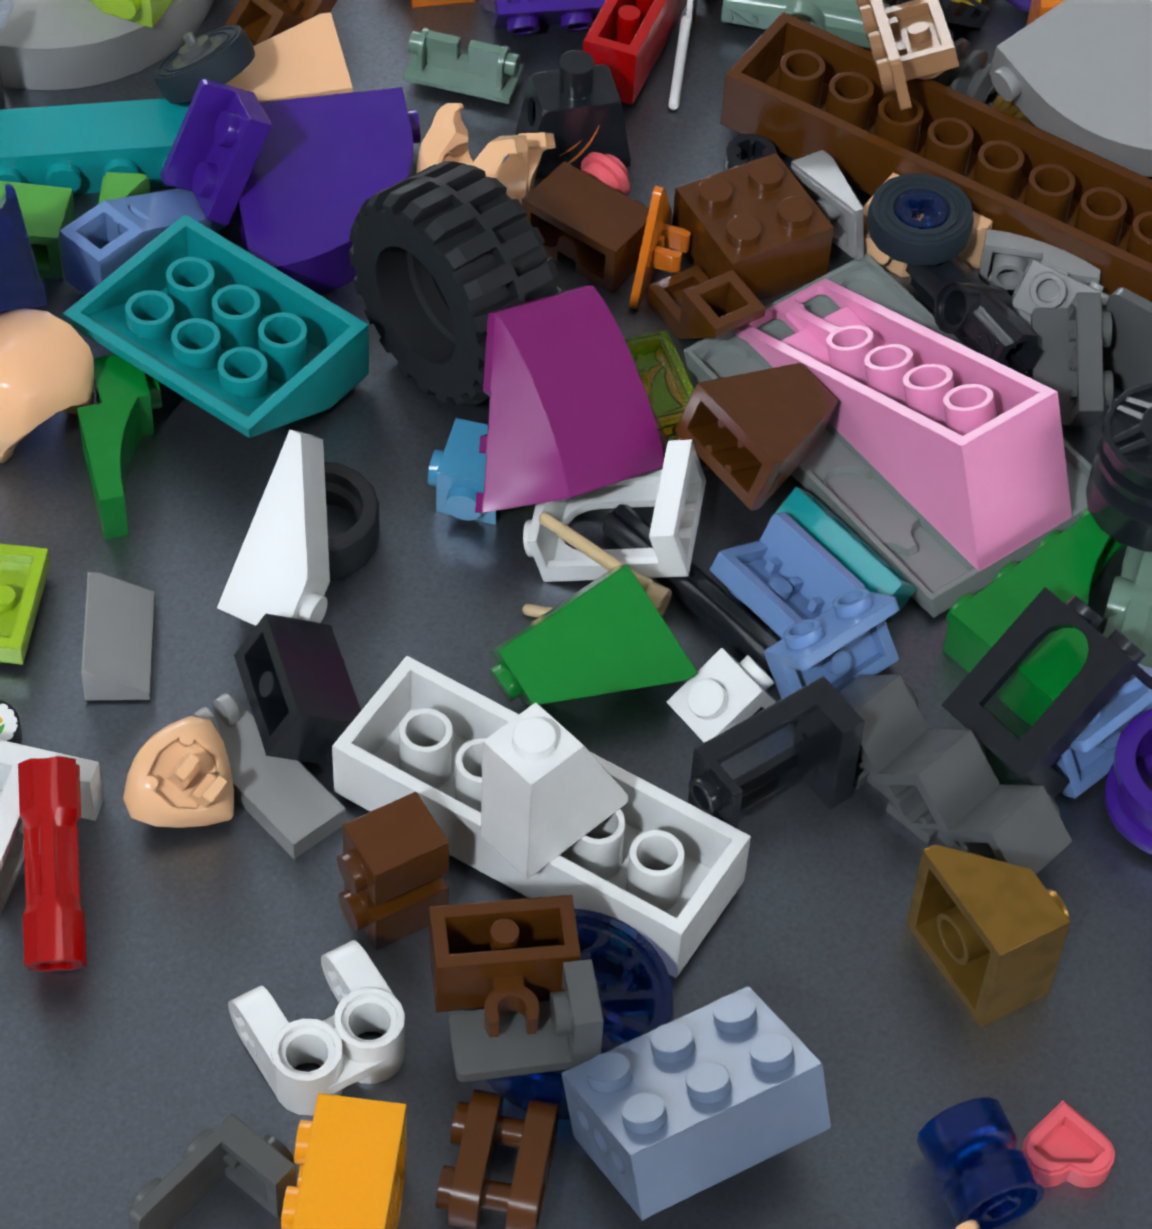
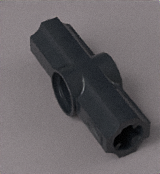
M958 256L937 265H907L906 272L911 277V285L933 307L934 320L939 330L947 334L960 335L974 351L1021 374L1035 368L1043 352L1037 343L1038 336L1013 312L1011 296L1007 290L1000 286L986 285Z

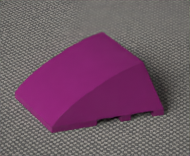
M593 285L578 287L488 313L483 392L490 397L488 434L480 436L479 453L486 454L484 493L476 492L475 513L568 499L663 468L669 440L648 399L628 345L608 306Z

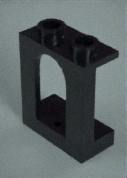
M1044 587L941 706L964 727L971 729L974 736L1029 785L1044 786L1046 792L1055 799L1069 783L1052 767L1055 761L1131 675L1135 676L1150 690L1152 689V677L1138 666L1146 654L1123 634L1115 629L1108 638L1104 637L1096 630L1103 619L1081 599L1073 594L1064 603ZM1061 628H1075L1081 631L1087 638L1089 649L1085 664L1076 677L1020 739L984 705L1047 635Z
M822 676L694 748L688 803L738 829L739 817L804 780L829 809H832L851 797L865 721L830 682ZM797 720L794 743L787 750L734 780L720 765L727 759Z

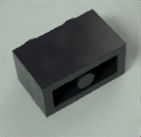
M265 613L234 654L266 756L333 766L332 746L361 712V708L332 626Z

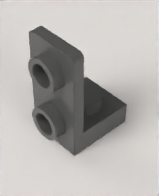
M592 959L563 962L561 991L550 992V1001L539 1002V1025L536 1034H527L524 1016L513 1010L505 1011L499 1016V1037L491 1038L484 1027V1009L451 1013L448 1017V1029L457 1080L460 1082H470L567 1070L601 1054L604 1021Z

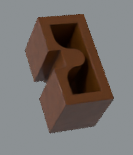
M565 161L522 199V205L528 212L526 218L533 228L538 227L545 240L542 245L549 257L558 261L563 255H566L576 261L575 272L612 293L636 271L649 208L641 202L627 197L604 184L595 176L587 174Z
M416 791L342 824L343 854L337 856V864L344 880L345 891L338 895L340 907L351 928L354 931L363 928L376 950L428 927L429 906L449 905V887L442 878L443 875L449 873V841Z

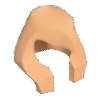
M447 103L440 107L435 114L428 133L421 143L416 173L443 161H454L476 166L485 171L486 177L499 180L507 187L506 194L511 199H518L522 204V199L534 189V181L542 153L546 149L556 148L554 134L539 132L499 136L490 141L473 161L468 150V130L461 118V111L464 108L463 104ZM509 154V157L502 164L503 159Z
M19 308L0 314V463H5L14 454L13 451L17 444L51 416L60 411L78 414V407L89 406L94 403V357L89 345L69 323L47 311Z

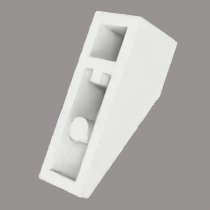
M291 429L288 432L217 606L218 609L255 626L265 613L321 623L328 605V600L324 597L330 583L323 439Z

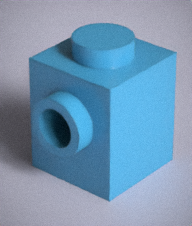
M455 418L444 451L434 450L427 481L428 485L436 487V512L452 515L461 520H475L496 525L501 510L475 513L476 492L484 493L486 454L479 453L480 436L488 434L487 424Z

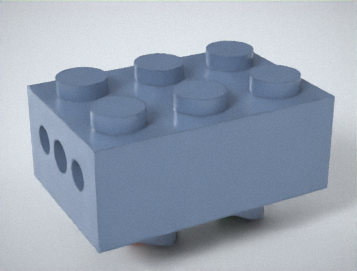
M749 986L723 996L706 1006L661 1025L646 1034L561 1073L573 1137L641 1220L831 1128L823 1063Z

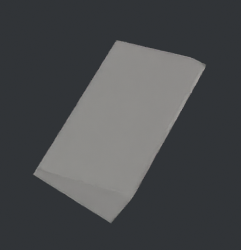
M88 572L81 665L85 701L150 700L155 591L102 573Z

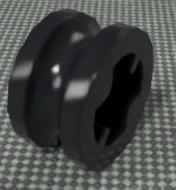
M751 133L736 136L728 143L724 171L777 153L776 146L771 140L762 135Z

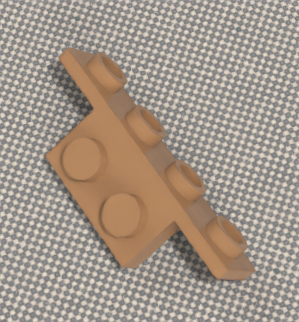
M856 0L867 40L869 39L874 63L878 69L883 92L886 94L895 91L900 110L912 108L906 81L915 78L922 80L935 78L945 70L959 67L956 49L939 0H913L884 8L882 0Z

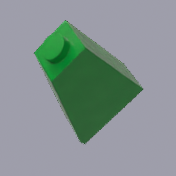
M627 564L615 566L489 651L497 663L489 669L494 681L510 702L519 697L524 705H533L535 702L541 705L686 681L698 674Z

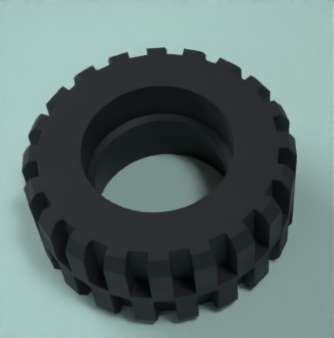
M443 161L439 164H434L365 200L351 227L349 239L354 244L349 250L350 265L356 271V277L353 280L357 294L362 295L366 306L364 309L370 325L374 324L381 336L378 340L386 352L392 353L398 361L397 367L406 377H413L417 381V387L427 395H437L439 401L447 404L473 406L490 398L483 392L488 313L563 291L556 284L555 277L558 272L553 258H548L542 245L545 240L538 227L533 228L526 218L528 212L519 200L511 199L506 194L507 187L496 178L486 177L484 170L476 166L454 161Z

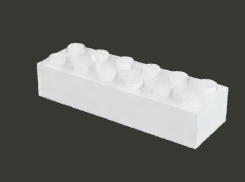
M406 656L333 744L334 792L371 812L416 791L448 839L449 855L528 898L572 895L576 924L677 978L744 882L751 836L590 752L628 794V803L530 878L526 879L480 836L483 740L519 714Z

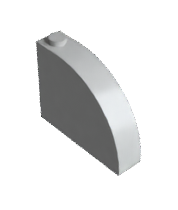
M14 0L0 34V70L3 87L25 90L79 89L101 85L138 73L160 62L185 43L183 36L191 31L195 33L207 17L214 0H173L154 28L104 13L90 0Z
M1064 0L996 46L989 72L992 84L1004 100L1013 101L1037 128L1142 176L1152 177V0Z

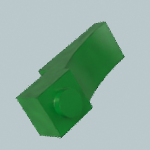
M116 354L94 358V391L97 404L77 408L82 449L104 540L129 536L125 505L129 467L142 437L154 435L152 410L162 408L159 382Z

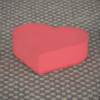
M1062 1100L1027 1134L1019 1152L1018 1164L1026 1179L1037 1186L1048 1188L1059 1186L1067 1181L1077 1187L1092 1188L1105 1182L1114 1163L1115 1151L1111 1141L1105 1134Z

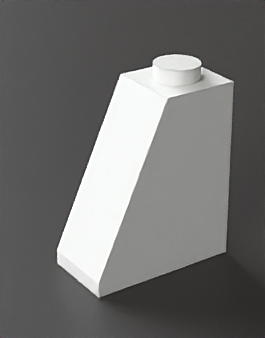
M536 702L483 740L480 836L526 879L530 878L628 803V794L590 751Z

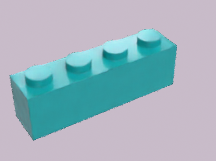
M166 98L2 109L0 110V181L72 188L73 194L100 193L103 176H106V172L147 175L149 177L150 189L170 188L172 186L163 183L160 173L191 100L173 104Z

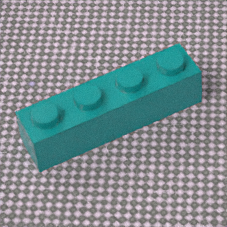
M795 487L774 513L785 512L861 581L865 589H868L869 592L895 597L900 610L917 591L908 580L811 493ZM898 612L893 614L889 618L893 619L898 614Z

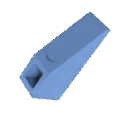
M180 188L105 200L59 231L65 280L82 294L86 295L184 214L216 233L227 225L207 220L193 192ZM234 214L232 215L229 224L234 221Z

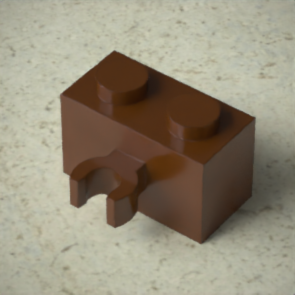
M572 895L429 906V952L436 1013L484 1008V1027L491 1038L499 1037V1016L505 1011L513 1010L524 1016L527 1034H536L539 1025V1002L550 1001V992L561 991L563 962L581 960Z

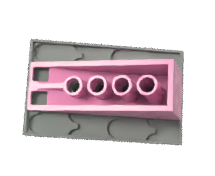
M868 253L864 254V258L857 261L854 259L765 306L764 317L718 337L704 338L683 349L686 366L696 375L698 383L714 380L719 377H730L802 363L839 400L816 447L791 475L917 589L911 598L933 618L950 609L966 593L971 592L975 594L992 583L996 574L1011 561L1020 563L1036 551L1038 545L1049 533L1054 530L1063 532L1077 522L1081 514L1088 507L1086 487L1092 465L1063 438L1058 391L966 347L955 335L939 330L934 316Z

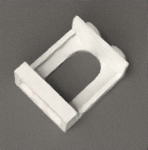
M668 441L663 468L572 498L536 504L532 520L525 522L523 543L527 556L534 557L543 581L596 580L608 572V570L579 550L566 545L563 539L539 522V516L542 513H548L563 524L568 525L576 516L586 511L616 508L619 504H626L631 508L655 506L649 533L653 548L606 549L604 551L624 565L627 564L633 571L648 578L689 576L706 485V478L693 441Z

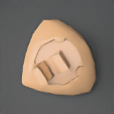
M189 716L168 724L152 735L140 748L127 774L123 801L131 819L154 827L170 828L209 826L232 819L234 816V787L231 767L224 741L210 719Z

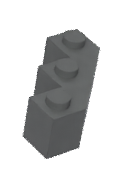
M900 674L859 675L839 692L865 721L853 785L859 789L868 782L891 800L887 804L886 812L927 845L937 837L949 848L976 853L987 858L1030 868L1037 874L1072 842L1060 818V809L1055 800L1046 792L1044 786L1000 784L988 763V754L985 747L974 736L971 729H929L918 709V700L915 693L903 681Z

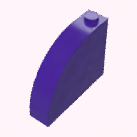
M402 87L259 102L272 126L236 206L244 250L321 296L353 281L356 277V271L350 265L349 250L354 243L349 237L351 227L360 207L372 195L414 175L413 144L420 143L421 141L420 123L417 109L407 110Z

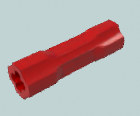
M67 757L31 758L18 763L19 814L23 821L26 895V908L23 913L24 966L28 967V971L33 972L73 971L87 966L85 914L81 907L78 821L81 817L80 765L76 764V759Z

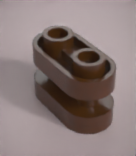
M474 1089L470 1103L457 1102L452 1122L450 1143L460 1145L456 1167L443 1165L436 1199L437 1209L448 1210V1226L478 1229L483 1209L507 1213L505 1229L539 1228L556 1142L560 1103L530 1099L526 1118L519 1119L502 1116L504 1095L501 1093ZM497 1144L519 1148L512 1184L490 1180Z

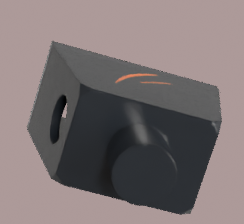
M572 50L561 56L559 70L537 72L529 78L515 135L519 133L554 134L556 147L546 149L542 153L535 179L546 178L564 161L581 170L582 160L591 152L611 154L618 158L625 167L631 166L622 104L610 67L604 64L594 65V59L590 54L580 50Z

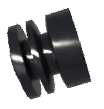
M1152 383L1128 389L1111 403L1103 421L1101 436L1097 444V454L1092 464L1086 487L1088 511L1099 528L1119 543L1144 552H1152Z

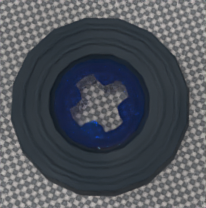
M904 174L887 180L876 189L867 215L869 235L877 248L896 261L914 266L937 265L952 260L965 249L974 222L971 201L963 190L945 178L930 174ZM921 214H924V217H922L920 221H919V220H916V219H913V218H920V215H921Z

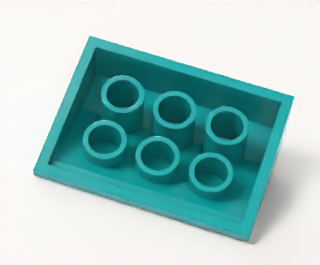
M186 214L63 313V320L74 329L248 438L330 409L369 374V324Z

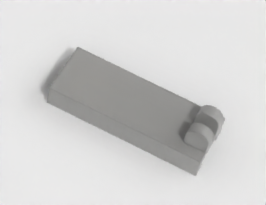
M224 693L213 700L214 711L211 712L208 708L202 707L192 714L194 717L210 719L223 739L231 767L234 798L294 860L341 828L342 824L346 823V808L298 760L266 756L254 716L235 697L232 698L227 693Z

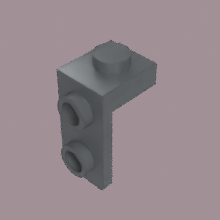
M231 1114L214 1131L206 1129L197 1135L187 1147L183 1161L163 1180L155 1178L139 1191L133 1200L131 1211L128 1215L130 1228L171 1229L225 1176L279 1219L282 1216L287 1186L297 1187L294 1157L288 1148L277 1138L271 1135H265L261 1138L235 1115Z

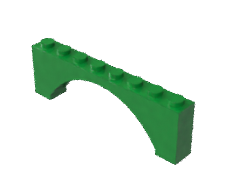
M1087 507L1077 522L1063 532L1054 530L1041 541L1034 553L1020 563L1011 561L996 574L992 583L974 595L969 592L960 597L951 607L946 618L948 628L943 651L970 673L1044 587L1064 603L1074 594L1088 605L1089 593L1098 576L1112 558L1127 545L1119 543L1101 530ZM1061 628L1051 632L1041 640L997 690L994 696L1031 727L1082 669L1089 650L1087 638L1081 631L1075 628Z

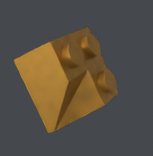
M936 844L923 849L906 924L980 1028L1048 995L1071 923L1067 908L1061 897L1054 890H1047L1030 868Z

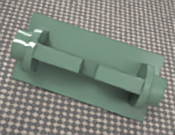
M426 27L423 28L422 32L414 30L411 32L408 52L413 53L404 72V81L509 104L525 68V64L520 63V54L511 53L510 46L504 45L502 47L471 40L468 51L460 49L461 37L432 31Z

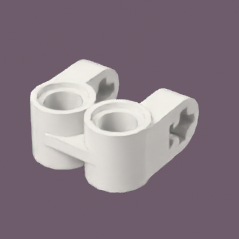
M351 940L321 955V965L325 978L339 1002L335 1009V1015L323 1021L303 1018L289 1023L264 986H258L228 1001L230 1016L237 1033L276 1095L277 1100L287 1110L298 1115H314L318 1093L341 1096L343 1088L355 1082L376 1084L386 1081L399 1071L404 1062V1010L400 1001L395 997L366 951L356 940ZM365 1032H377L383 1035L374 1040H364L357 1037ZM304 1063H316L321 1066L317 1070L310 1072L294 1069Z

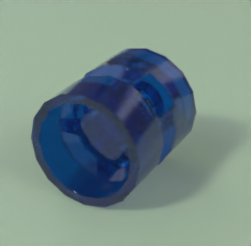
M990 1097L974 1098L958 1103L940 1112L928 1121L918 1133L916 1142L932 1175L937 1181L945 1182L942 1195L957 1226L972 1219L977 1221L980 1229H1001L1021 1219L1042 1200L1045 1190L1025 1152L1015 1149L1018 1137L997 1099Z

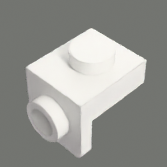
M723 648L714 654L697 671L698 674L690 678L667 701L670 707L704 743L748 719L760 707L765 709L777 702L767 692L775 683L774 680L749 655L739 663Z

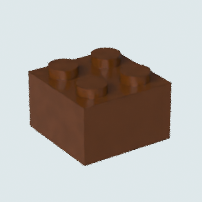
M777 153L675 188L672 226L684 228L691 233L689 251L683 254L692 266L698 265L709 279L734 270L760 301L812 282L827 274L834 227Z

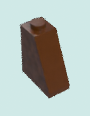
M802 363L775 367L697 383L675 432L683 440L693 441L697 455L752 511L760 509L816 447L839 400Z

